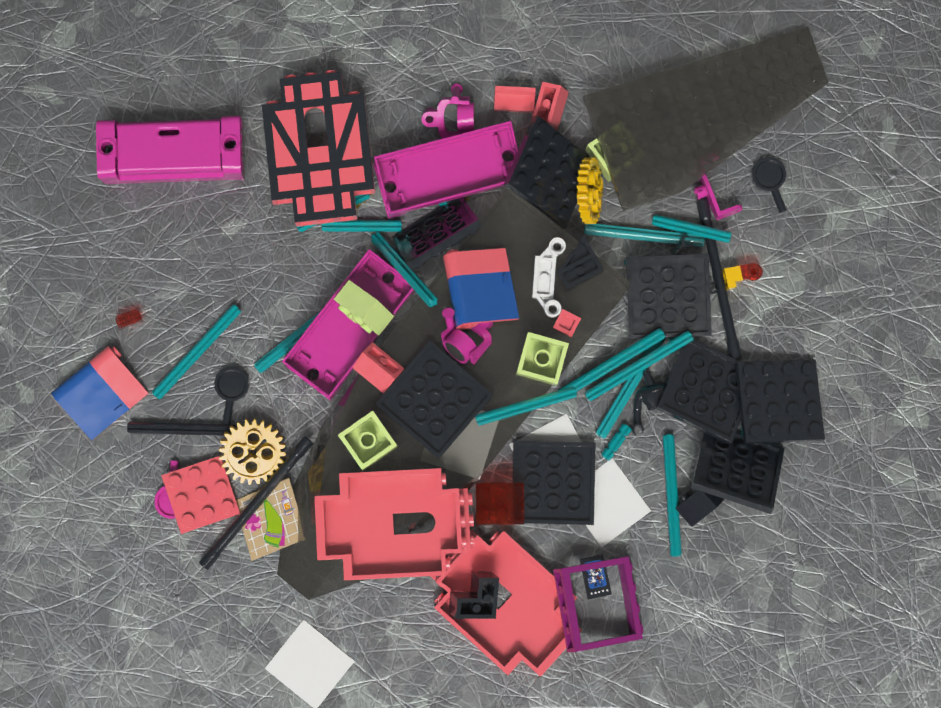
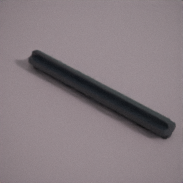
M129 422L127 424V432L135 434L224 436V432L231 433L230 426L237 428V425Z

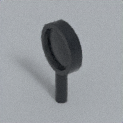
M763 158L752 168V182L759 190L771 192L779 213L785 212L787 210L779 188L785 182L786 169L782 162L776 158Z
M227 367L221 370L214 381L217 394L226 400L222 424L231 425L233 403L243 399L250 387L247 374L236 367Z

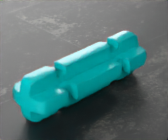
M621 425L618 429L619 432H616L607 445L608 448H605L601 455L606 460L610 461L613 458L614 452H617L626 439L625 436H628L632 429L628 425Z

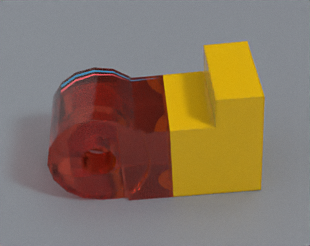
M756 263L722 270L726 290L736 288V283L756 282L763 274L761 266Z

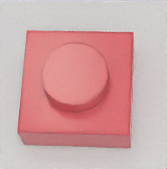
M562 309L553 329L572 337L581 318Z

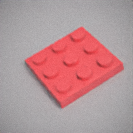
M219 456L161 475L181 534L240 514L224 467L222 468L223 462L219 460Z

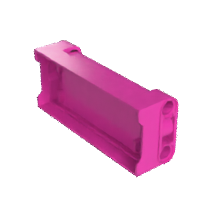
M222 116L221 119L121 123H118L117 120H97L96 154L98 178L105 184L244 180L243 121L241 116ZM229 141L236 142V146L233 149L226 148V144ZM107 145H113V150L106 154Z
M511 121L375 156L373 165L388 219L405 215L409 211L505 186L504 182L518 152ZM507 152L511 153L513 160L507 162L503 159L502 155ZM389 183L396 186V190L392 193L385 190V186Z
M370 249L282 361L285 364L284 366L330 401L354 370L353 365L361 353L372 342L375 343L380 336L373 331L369 334L358 323L351 321L347 315L338 309L339 304L333 299L350 280L377 299L395 317L405 302L407 303L415 293V290L397 270ZM392 274L394 276L393 282L385 283L383 281L384 275ZM311 370L319 372V377L316 380L309 379L308 374Z

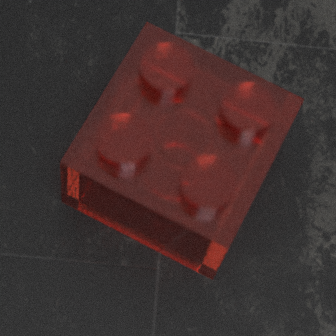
M476 483V525H524V483Z

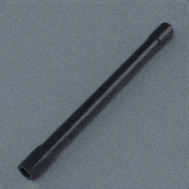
M708 199L697 201V209L702 225L713 228ZM705 238L716 290L718 289L717 297L727 338L728 353L730 357L740 359L742 354L736 336L716 240Z
M304 436L299 441L292 453L217 543L199 561L202 567L207 570L210 569L220 557L222 551L287 473L311 448L314 443Z

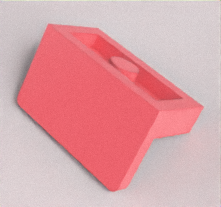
M495 86L494 111L534 113L536 88Z
M373 342L361 353L353 365L354 370L382 393L387 391L405 369Z

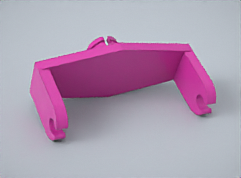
M719 152L694 160L693 164L701 186L694 187L695 195L697 194L696 198L698 200L703 197L708 199L716 220L739 213L743 209L742 205H736L722 211L719 209L711 185L702 168L703 165L718 160L721 156Z

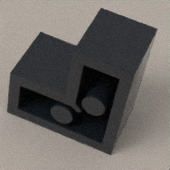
M692 488L693 493H685L679 499L681 503L675 509L693 527L715 510L725 499Z
M472 572L470 592H450L449 613L456 619H496L499 577L492 572Z

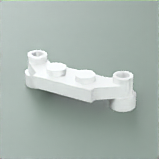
M559 237L553 238L549 243V247L540 256H535L532 298L538 300L545 314L551 318L557 317L561 312L560 303L553 299L556 258L566 248L565 241ZM559 245L561 249L554 250L553 246ZM549 307H555L556 312L551 313Z

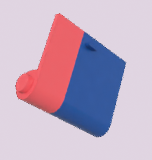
M505 248L471 251L452 249L446 252L443 260L457 329H470L478 323L519 319Z
M107 346L51 392L54 399L91 440L148 394L147 390L122 363L120 359L122 354L115 346L112 348Z

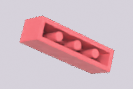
M542 82L533 116H540L558 131L569 92L561 85Z

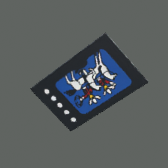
M604 555L579 559L580 564L604 560ZM606 567L582 571L588 600L612 595Z

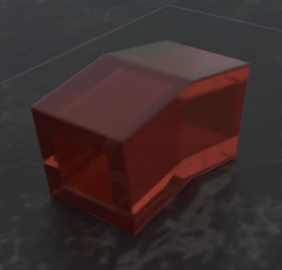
M138 309L118 315L115 318L119 330L143 322Z

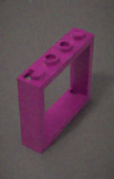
M629 556L553 569L567 652H579L643 639V625L639 618L640 606L636 601V584L632 578L633 566ZM618 565L630 634L581 643L570 573Z

